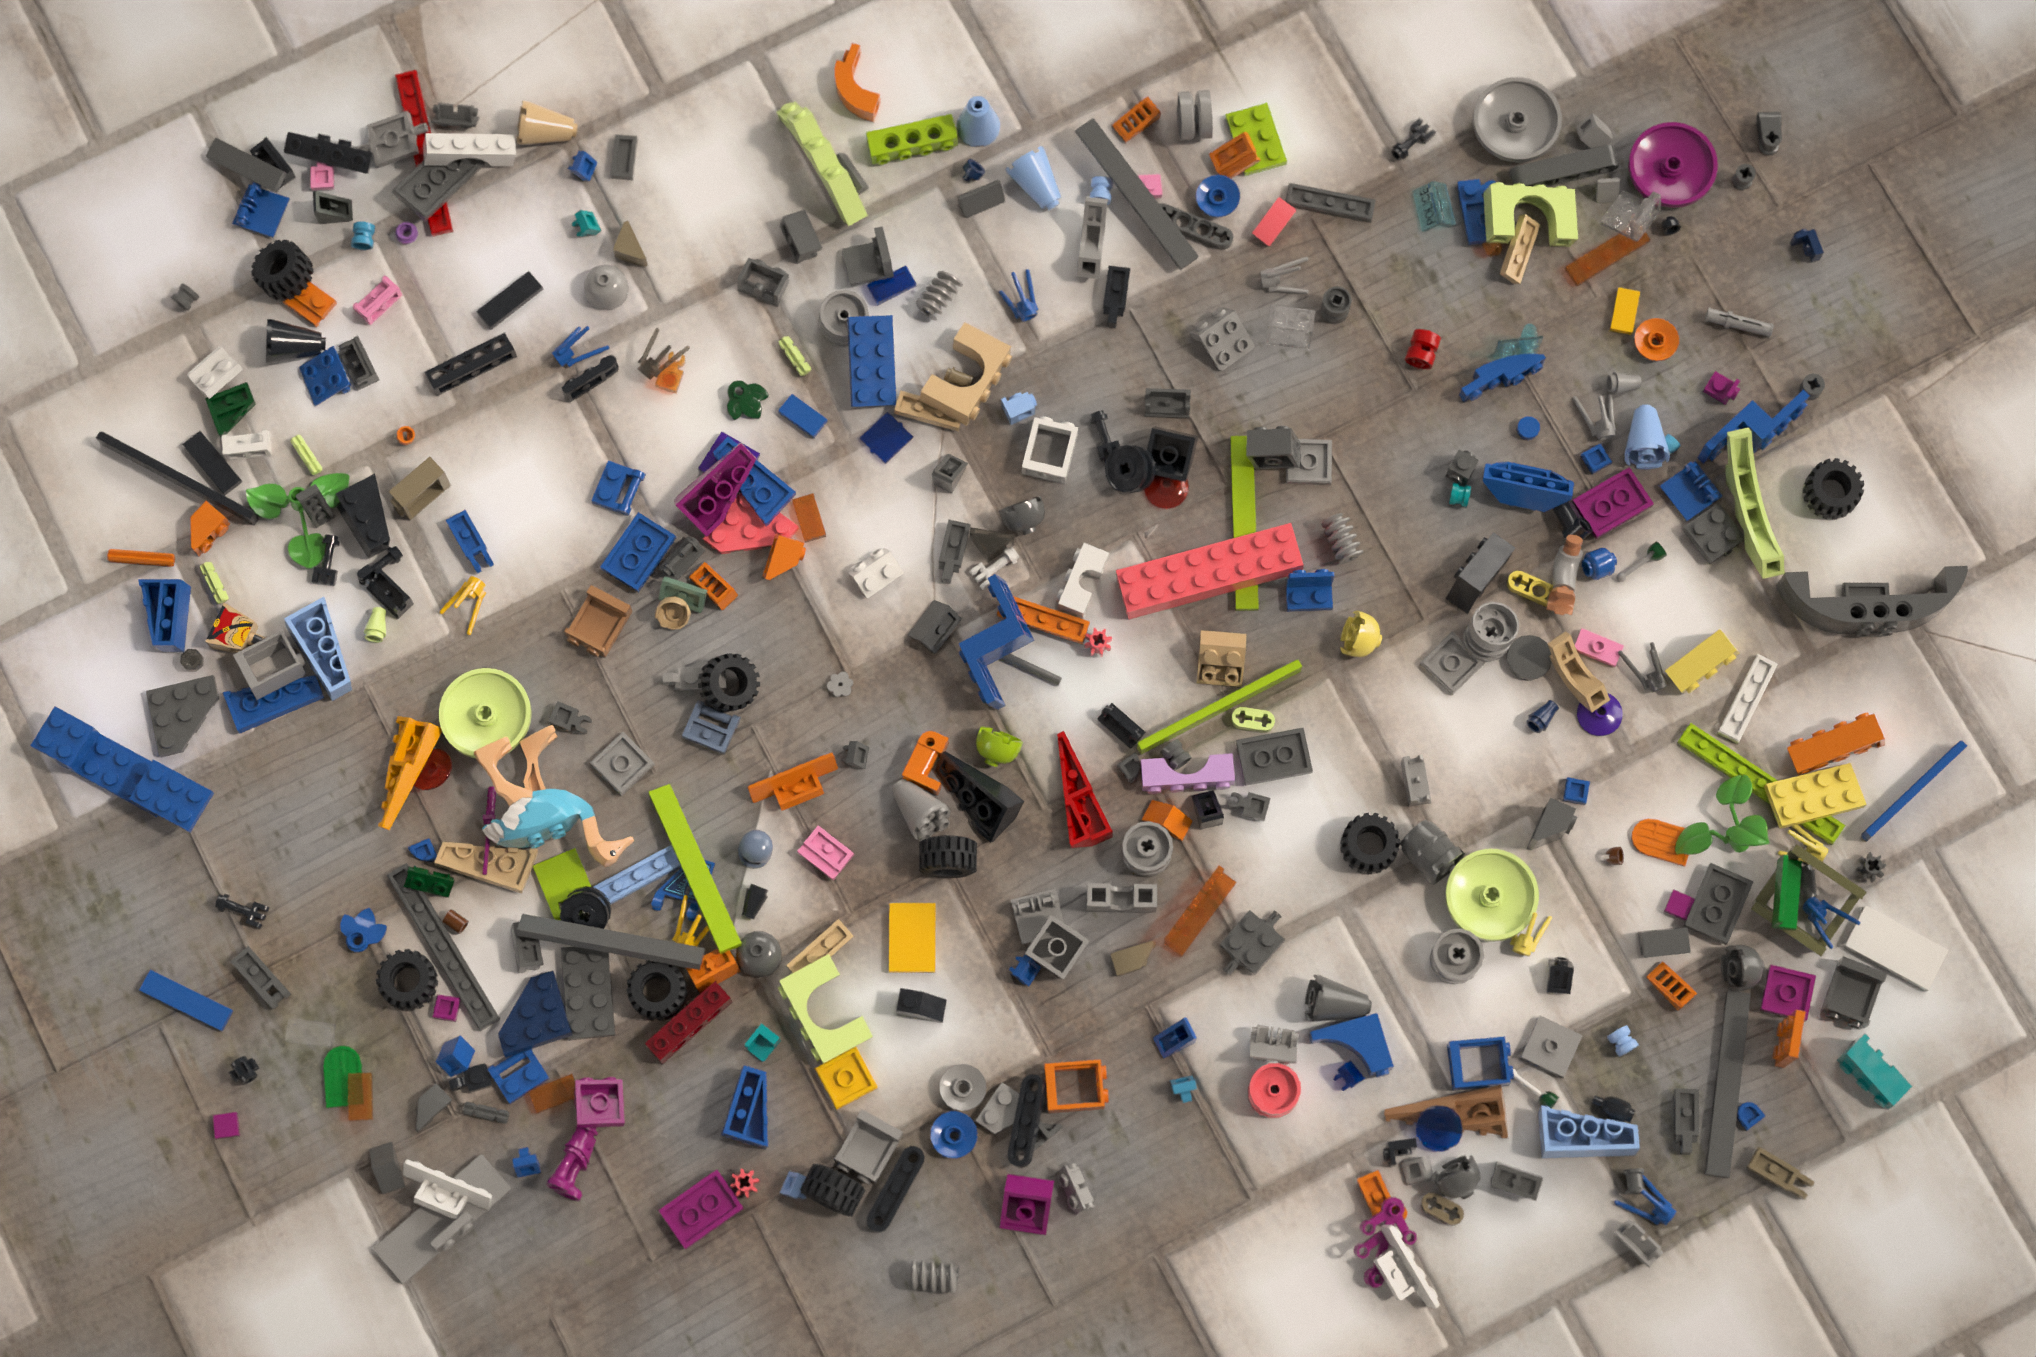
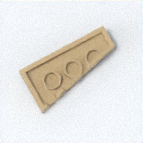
M442 842L434 862L435 866L521 894L538 855V849L520 850L518 848L507 849L490 846L487 875H483L485 847L473 846V844Z

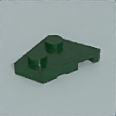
M247 382L216 393L210 399L208 397L205 398L220 438H222V435H227L256 405Z

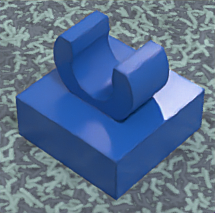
M578 151L577 155L572 157L574 163L572 167H568V170L583 181H590L598 162L586 151Z
M1024 955L1023 958L1018 956L1016 960L1019 964L1016 969L1010 967L1009 970L1022 984L1029 987L1041 967L1027 955Z
M528 1147L519 1149L520 1157L513 1159V1167L517 1177L541 1173L536 1154L531 1155Z

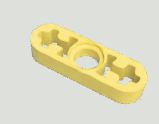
M1522 571L1512 572L1507 580V587L1511 592L1547 607V600L1545 599L1549 591L1553 589L1552 584ZM1517 577L1521 578L1522 584L1527 585L1528 582L1532 583L1528 588V592H1526L1524 590L1527 586L1520 584L1518 587L1514 586L1515 582L1513 580H1516ZM1534 586H1541L1544 588L1545 594L1537 597L1533 594L1532 588Z

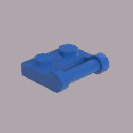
M608 460L591 500L592 503L628 516L631 512L630 506L636 491L646 474L640 470L631 469ZM627 477H630L632 480L622 504H619L617 500Z
M531 1049L512 1055L498 1065H492L487 1068L509 1104H512L550 1079ZM529 1058L530 1063L502 1079L500 1076L502 1072L522 1059Z

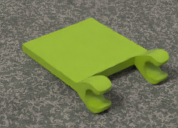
M576 848L533 865L555 920L561 921L559 904L566 900L570 892L579 887H592Z

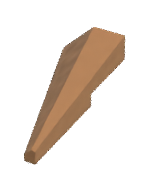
M1501 1085L1385 1109V1119L1387 1122L1393 1119L1405 1121L1408 1125L1421 1123L1427 1124L1428 1128L1463 1133L1464 1130L1479 1132L1480 1135L1484 1136L1490 1133L1501 1135V1138H1508L1505 1101Z

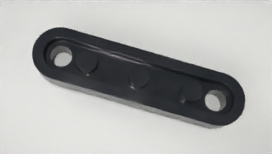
M1036 1074L1027 1075L1021 1083L1007 1153L1009 1162L1017 1168L1028 1166L1033 1158L1046 1092L1044 1079ZM1035 1084H1038V1089L1036 1091H1032V1087ZM1024 1153V1158L1019 1160V1155Z
M909 1146L903 1150L867 1216V1225L873 1232L882 1233L889 1228L922 1168L925 1157L919 1147ZM910 1155L917 1156L918 1159L915 1163L909 1162L908 1158ZM875 1218H883V1223L876 1225L874 1223Z

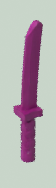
M493 786L488 787L486 813L483 815V824L487 825L496 818L494 810L497 793ZM487 836L485 837L483 875H487L490 839Z

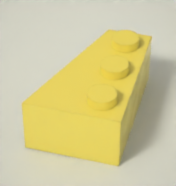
M1719 629L1666 669L1665 672L1681 693L1684 694L1687 691L1690 694L1700 686L1699 682L1705 678L1707 680L1718 673L1717 669L1723 665H1729L1740 653L1725 633Z

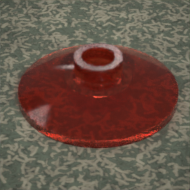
M1155 475L1154 480L1144 492L1147 499L1154 506L1162 509H1171L1184 502L1188 495L1189 483L1188 479L1184 482ZM1166 481L1170 482L1171 486L1165 488L1163 483Z
M433 749L414 786L424 791L433 790L441 786L448 779L452 771L450 756L443 750Z

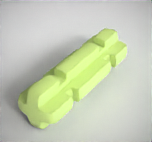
M789 336L783 337L778 342L782 350L785 349L784 353L793 366H797L796 370L801 376L807 375L811 371V367L807 362H804L805 358L796 345L793 346L794 343Z
M301 435L293 437L290 442L305 465L308 466L307 468L311 474L317 475L320 473L322 467L316 461L317 459L307 444H305Z
M212 562L203 563L200 566V570L203 575H206L204 579L211 593L215 594L213 597L216 603H225L229 597L226 591H223L224 586L217 572L214 573L215 568Z

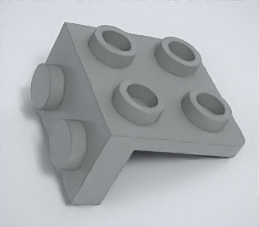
M1222 307L1212 313L1213 316L1208 320L1198 322L1194 326L1195 329L1189 332L1194 340L1202 342L1218 370H1225L1255 347L1235 310Z

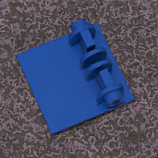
M253 182L252 185H248L232 224L274 238L290 198L261 189L260 184Z
M331 346L299 367L314 406L321 404L340 391L343 394L351 391V383L348 381L347 373L344 371V366L341 364L339 354L334 346Z
M1696 461L1693 463L1689 462L1683 470L1659 486L1686 521L1722 497V494Z

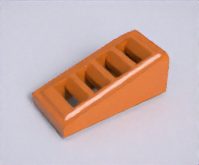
M1147 96L1116 121L1112 127L1126 143L1160 119L1161 112ZM1144 109H1147L1151 115H1148ZM1140 113L1145 120L1141 121L1137 114ZM1132 118L1138 126L1134 127L1129 120ZM1124 123L1130 129L1129 133L1122 127Z
M706 562L689 576V579L697 587L708 590L707 597L721 610H724L738 596L734 588ZM709 572L710 574L700 582L699 580ZM715 578L716 580H714V581L706 588L705 586H707V585ZM720 585H722L714 594L712 593V592L715 591Z
M1663 961L1646 976L1651 984L1677 1011L1697 994L1690 985ZM1664 970L1667 974L1659 981L1655 979ZM1670 977L1673 981L1664 987L1662 984ZM1677 984L1679 988L1672 994L1669 990ZM1684 991L1686 995L1678 1000L1676 997Z

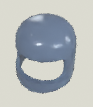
M761 830L747 832L742 837L738 847L740 861L746 867L752 869L765 866L771 859L773 852V843L770 836ZM744 858L754 863L760 862V864H750L746 860H744Z

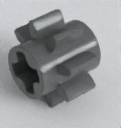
M1869 852L1866 857L1867 860L1863 857L1858 859L1862 865L1857 867L1856 871L1861 872L1862 880L1870 878L1871 883L1876 880V876L1879 878L1884 876L1881 869L1887 865L1882 864L1880 860L1881 855L1872 857V853ZM1870 864L1874 865L1872 871L1868 869Z

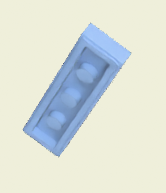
M670 845L593 887L602 891L609 899L610 904H613L681 866Z

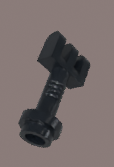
M1419 118L1409 129L1413 134L1402 144L1396 143L1391 151L1393 157L1397 160L1405 159L1409 155L1408 150L1419 139L1426 144L1436 134V131L1432 129L1426 134L1425 132L1430 126L1426 123L1422 128H1419L1423 123V120Z
M1103 410L1091 414L1092 418L1090 421L1091 424L1097 425L1103 445L1097 446L1096 449L1100 461L1104 462L1106 461L1104 452L1107 451L1109 456L1112 449H1116L1120 444L1118 440L1111 442L1105 424L1108 416L1104 414Z
M325 534V538H322L321 542L326 545L322 568L314 567L312 583H318L319 575H322L321 584L326 585L328 576H331L330 586H335L338 571L331 569L334 547H339L340 541H338V536Z
M396 546L388 547L386 549L388 554L373 565L369 566L367 564L357 572L359 583L366 585V580L374 578V571L378 567L382 569L392 561L399 563L401 561L400 558L403 557L401 551Z
M219 894L215 903L218 911L224 912L225 908L248 917L245 922L247 925L258 929L262 928V924L254 920L258 918L265 921L266 916L258 913L260 909L268 912L270 907L254 901L252 908L229 900L230 895Z

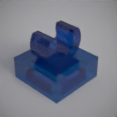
M1351 1060L1337 1069L1338 1074L1333 1078L1334 1081L1340 1078L1346 1081L1345 1086L1341 1088L1342 1091L1349 1088L1352 1089L1365 1080V1077Z

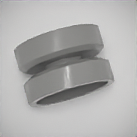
M1189 91L1178 92L1176 113L1181 141L1193 139L1195 126H1197V134L1200 139H1212L1213 119L1210 91H1197L1195 105H1193L1192 94Z
M837 290L829 294L822 302L818 320L819 329L824 338L832 344L839 346L848 345L847 317L869 316L866 302L856 292L849 290Z
M1150 821L1139 822L1132 826L1124 836L1121 850L1123 862L1127 869L1135 875L1142 877L1156 876L1169 865L1173 843L1167 829L1160 824ZM1145 847L1150 848L1148 852L1143 851Z
M1460 928L1450 929L1441 934L1433 945L1430 954V964L1435 975L1442 981L1450 984H1462L1472 979L1482 966L1484 959L1483 945L1479 938L1472 932ZM1458 954L1460 958L1455 959L1453 955Z

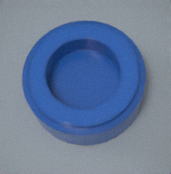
M1531 416L1522 418L1517 425L1518 435L1525 440L1534 439L1540 431L1538 420Z

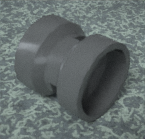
M1179 739L1172 741L1160 751L1162 756L1170 761L1169 765L1174 771L1184 766L1192 758L1187 751L1183 750Z

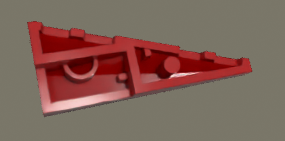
M1062 731L1057 734L1070 846L1071 848L1092 847L1112 838L1113 832L1065 732Z

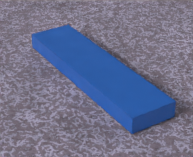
M152 970L149 971L139 991L220 1031L224 1030L233 1013L232 1009Z

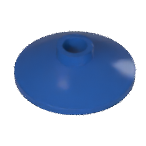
M1212 175L1199 184L1196 192V201L1199 208L1205 214L1212 217H1224L1234 212L1238 207L1240 190L1231 178L1224 175ZM1219 196L1222 198V200L1220 202H1216L1214 200V197Z
M946 1112L939 1116L932 1125V1144L938 1153L947 1158H961L970 1153L976 1145L978 1137L976 1125L968 1115L962 1112ZM957 1132L959 1137L956 1140H952L950 1134Z

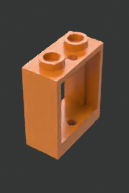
M1101 1059L1045 1064L1048 1114L1101 1110L1105 1107L1104 1103H1109L1108 1089H1103V1080L1107 1079L1106 1065L1101 1066ZM1095 1069L1098 1102L1057 1105L1055 1072Z

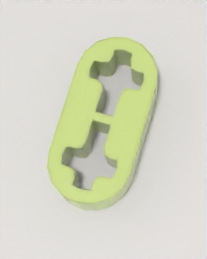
M1239 707L1234 710L1231 717L1233 726L1240 730L1267 733L1273 729L1275 724L1274 715L1266 710ZM1240 713H1244L1245 718L1252 719V721L1244 720V723H1239V719L1236 717H1239ZM1263 717H1267V721L1271 722V724L1268 723L1266 727H1262L1261 722L1254 720H1262Z

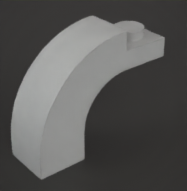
M1085 198L1077 277L1099 279L1108 199Z

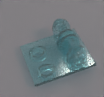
M1526 324L1520 338L1499 340L1493 357L1501 359L1519 354H1535L1538 352L1543 336H1537V329L1533 324Z

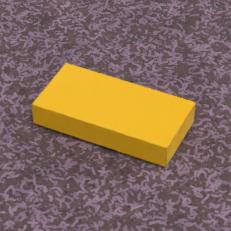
M1618 287L1610 331L1632 335L1640 291Z

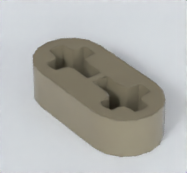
M1428 1193L1421 1200V1208L1426 1214L1447 1225L1455 1226L1463 1220L1464 1211L1462 1207L1437 1193ZM1435 1198V1203L1441 1206V1209L1433 1207L1431 1210L1428 1209L1426 1199ZM1456 1209L1459 1219L1449 1220L1450 1215L1443 1210L1452 1211Z

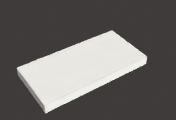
M1865 906L1858 918L1861 924L1854 925L1844 947L1917 987L1928 991L1949 950Z

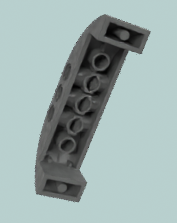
M1945 566L1934 578L1935 593L1811 598L1808 571L1785 572L1776 586L1780 597L1788 608L1801 620L1815 628L1836 634H1856V637H1867L1873 633H1879V636H1890L1896 632L1918 628L1940 614L1959 592L1965 581L1968 566Z

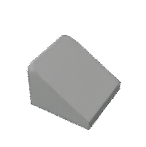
M1620 178L1597 180L1594 188L1597 203L1618 201Z
M1428 1156L1401 1162L1407 1185L1432 1180L1433 1170Z

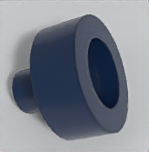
M968 159L963 165V170L966 172L963 179L967 182H970L972 178L980 180L986 173L985 169L973 159Z

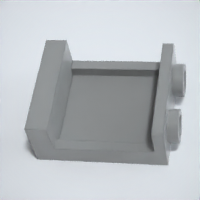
M861 1109L856 1123L838 1155L834 1158V1161L838 1163L836 1167L846 1173H849L850 1170L857 1173V1179L868 1185L870 1182L876 1184L901 1140L903 1132Z

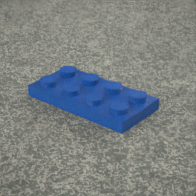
M893 315L847 317L851 407L896 405Z

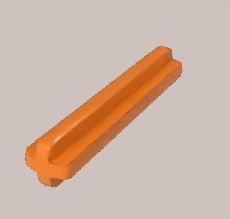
M109 549L107 555L109 562L169 567H173L175 564V556L172 553Z

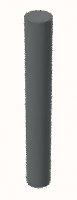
M1012 654L1001 658V660L1059 686L1062 677Z

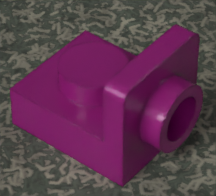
M1715 371L1703 392L1726 405L1729 399L1734 401L1741 390L1737 387L1740 380L1736 379L1733 382Z

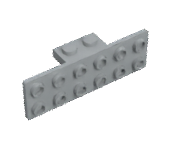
M479 1155L453 1178L460 1179L477 1189L486 1190L492 1195L491 1207L511 1191L508 1183L483 1155ZM467 1202L460 1216L455 1220L421 1206L375 1246L374 1251L396 1277L405 1284L441 1251H447L451 1248L458 1236L468 1233L473 1228L472 1224L488 1210Z

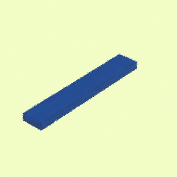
M1959 741L1875 820L1861 834V837L1867 842L1956 758L1967 745L1963 741Z

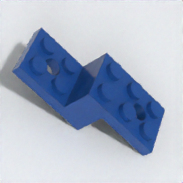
M1802 390L1773 418L1752 400L1704 445L1697 458L1703 464L1709 459L1713 461L1720 455L1725 445L1727 446V432L1749 428L1752 432L1753 453L1759 449L1763 451L1771 444L1772 439L1776 435L1779 436L1786 430L1787 425L1792 420L1795 421L1801 416L1803 410L1808 406L1806 401L1810 395L1805 390Z

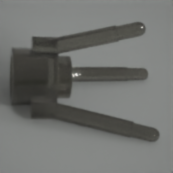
M659 328L655 329L642 357L638 360L640 366L637 369L650 380L654 376L657 378L664 369L690 349L689 346H686L660 366L659 362L671 349V345H668L655 360L651 357L647 360L648 354L659 333Z

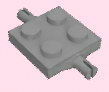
M405 111L368 124V143L357 146V149L371 151L374 155L376 166L380 168L419 154L416 142L417 135L428 132V126L426 123L413 126L410 113Z

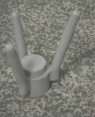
M1308 257L1260 271L1262 287L1268 288L1269 292L1279 291L1308 294L1309 291L1305 289L1276 286V284H1280L1279 275L1299 271L1301 269L1300 266H1292L1308 261Z
M1608 394L1609 419L1607 418L1603 397L1601 395L1598 396L1602 420L1596 422L1597 426L1593 425L1576 396L1573 397L1577 408L1591 430L1592 437L1597 436L1598 440L1601 441L1616 436L1612 394Z

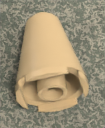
M522 100L517 129L519 136H517L516 143L524 145L571 141L572 137H576L578 124H574L573 118Z

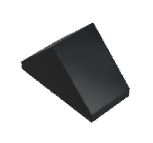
M1214 790L1192 795L1200 830L1223 824L1224 814Z

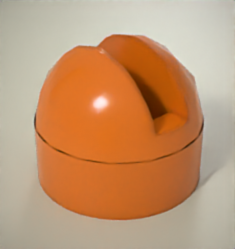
M409 426L399 428L396 436L398 442L402 445L411 444L415 438L414 430ZM403 432H407V441L403 439Z

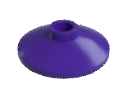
M1608 693L1610 701L1599 707L1605 711L1604 715H1599L1597 709L1591 712L1579 703L1577 719L1580 726L1587 733L1594 736H1606L1613 733L1620 726L1623 711L1619 701L1614 696Z

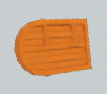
M1656 819L1641 820L1635 825L1631 839L1634 847L1639 852L1647 856L1686 866L1689 855H1677L1675 852L1677 839L1685 828Z

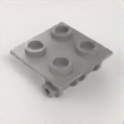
M1056 889L1011 900L1022 944L1030 943L1049 914L1064 923Z
M1257 1025V1027H1252L1250 1058L1258 1061L1271 1060L1281 1064H1296L1299 1033L1294 1032L1295 1030L1283 1029L1282 1037L1280 1038L1281 1028H1278L1277 1037L1275 1038L1273 1037L1274 1027H1271L1270 1037H1268V1026Z

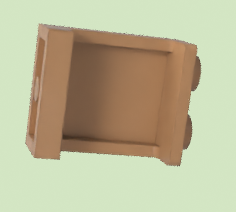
M590 585L586 592L588 597L569 629L566 628L564 633L569 643L577 647L581 644L593 656L599 657L601 655L606 658L633 611L629 604Z

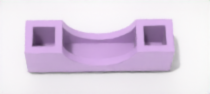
M1233 753L1210 755L1206 765L1200 771L1193 774L1175 772L1168 766L1164 758L1141 759L1140 763L1142 791H1147L1148 794L1161 793V790H1170L1173 793L1183 792L1186 788H1193L1194 791L1207 790V787H1216V789L1224 790L1229 789L1235 782Z

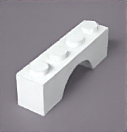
M426 133L423 144L424 165L447 166L458 159L477 158L488 162L490 166H513L516 156L515 135Z

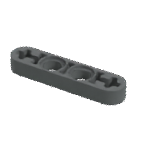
M1160 203V206L1170 218H1172V214H1175L1173 223L1182 235L1221 250L1231 247L1234 236L1230 229L1168 204ZM1186 218L1189 224L1186 227H1179L1176 224L1177 219ZM1199 226H1206L1209 229V233L1204 236L1197 233V228ZM1213 230H1215L1216 232L1214 238L1210 239L1212 237ZM1226 235L1227 240L1221 243L1219 237Z

